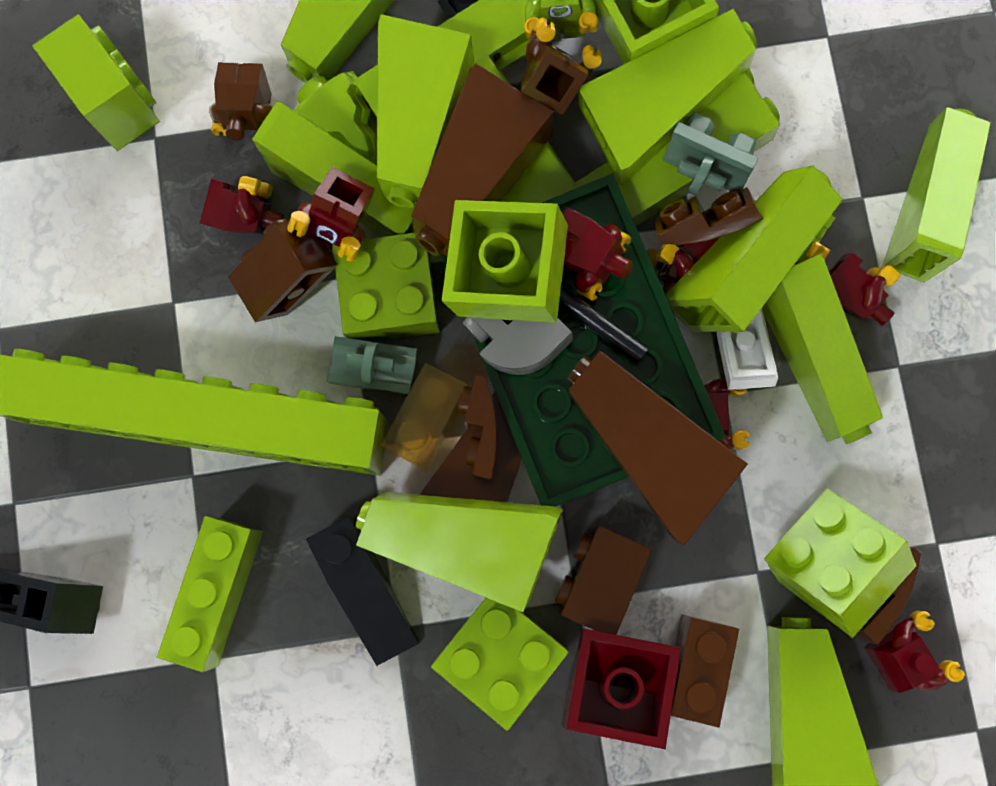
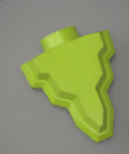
M354 71L342 72L329 81L323 76H316L308 80L296 95V101L299 105L294 111L377 165V136L368 126L371 111L354 82V79L357 78Z

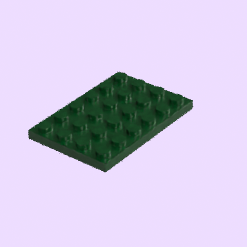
M613 173L542 203L558 204L562 214H564L568 207L591 218L602 228L607 224H614L621 232L631 237L630 244H624L626 251L621 255L633 262L631 272L625 279L610 274L605 284L601 283L602 291H596L595 295L598 296L596 300L592 301L577 293L574 283L575 274L563 270L561 285L649 348L636 363L564 310L558 308L557 318L572 332L573 341L544 368L529 374L514 375L493 368L482 358L540 505L556 507L628 478L569 396L568 390L573 383L567 378L584 356L593 360L599 351L603 352L716 440L726 439ZM440 253L446 267L447 257ZM503 320V321H504L507 325H509L513 320ZM473 336L479 353L491 342L488 338L485 342L481 343Z

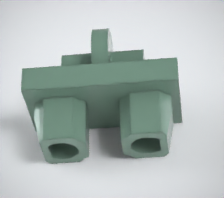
M694 113L685 124L678 122L662 160L678 167V173L694 179L688 193L695 196L698 195L703 184L717 191H721L722 188L737 192L743 190L759 159L754 156L756 140L742 133L732 134L728 144L711 136L715 127L712 120L698 113Z
M335 336L327 382L334 385L411 396L418 349Z

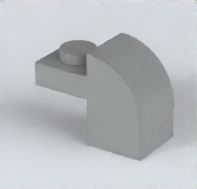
M469 317L462 322L469 332L481 343L485 342L488 338L491 340L479 354L490 366L508 374L523 375L544 368L573 341L572 332L558 318L557 323L513 320L507 325L500 319Z

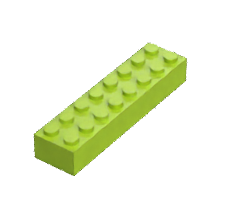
M14 349L13 356L0 355V417L25 424L381 476L389 421L380 412L379 408L373 407L374 402L370 400L345 397L344 405L336 404L333 401L326 400L325 394L298 390L297 397L295 398L279 393V388L257 383H250L249 391L231 386L232 381L203 376L202 383L199 384L196 381L184 379V374L174 371L156 369L155 375L152 376L138 372L137 367L110 362L106 369L93 366L91 361L78 357L61 356L59 362L45 359V355L42 353L24 349Z

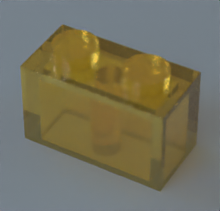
M425 363L380 447L427 473L458 414L464 385L467 386V384Z

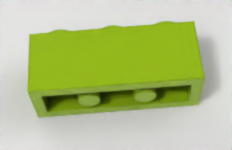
M204 516L156 658L200 672H205L219 666L263 534L262 530L219 517Z

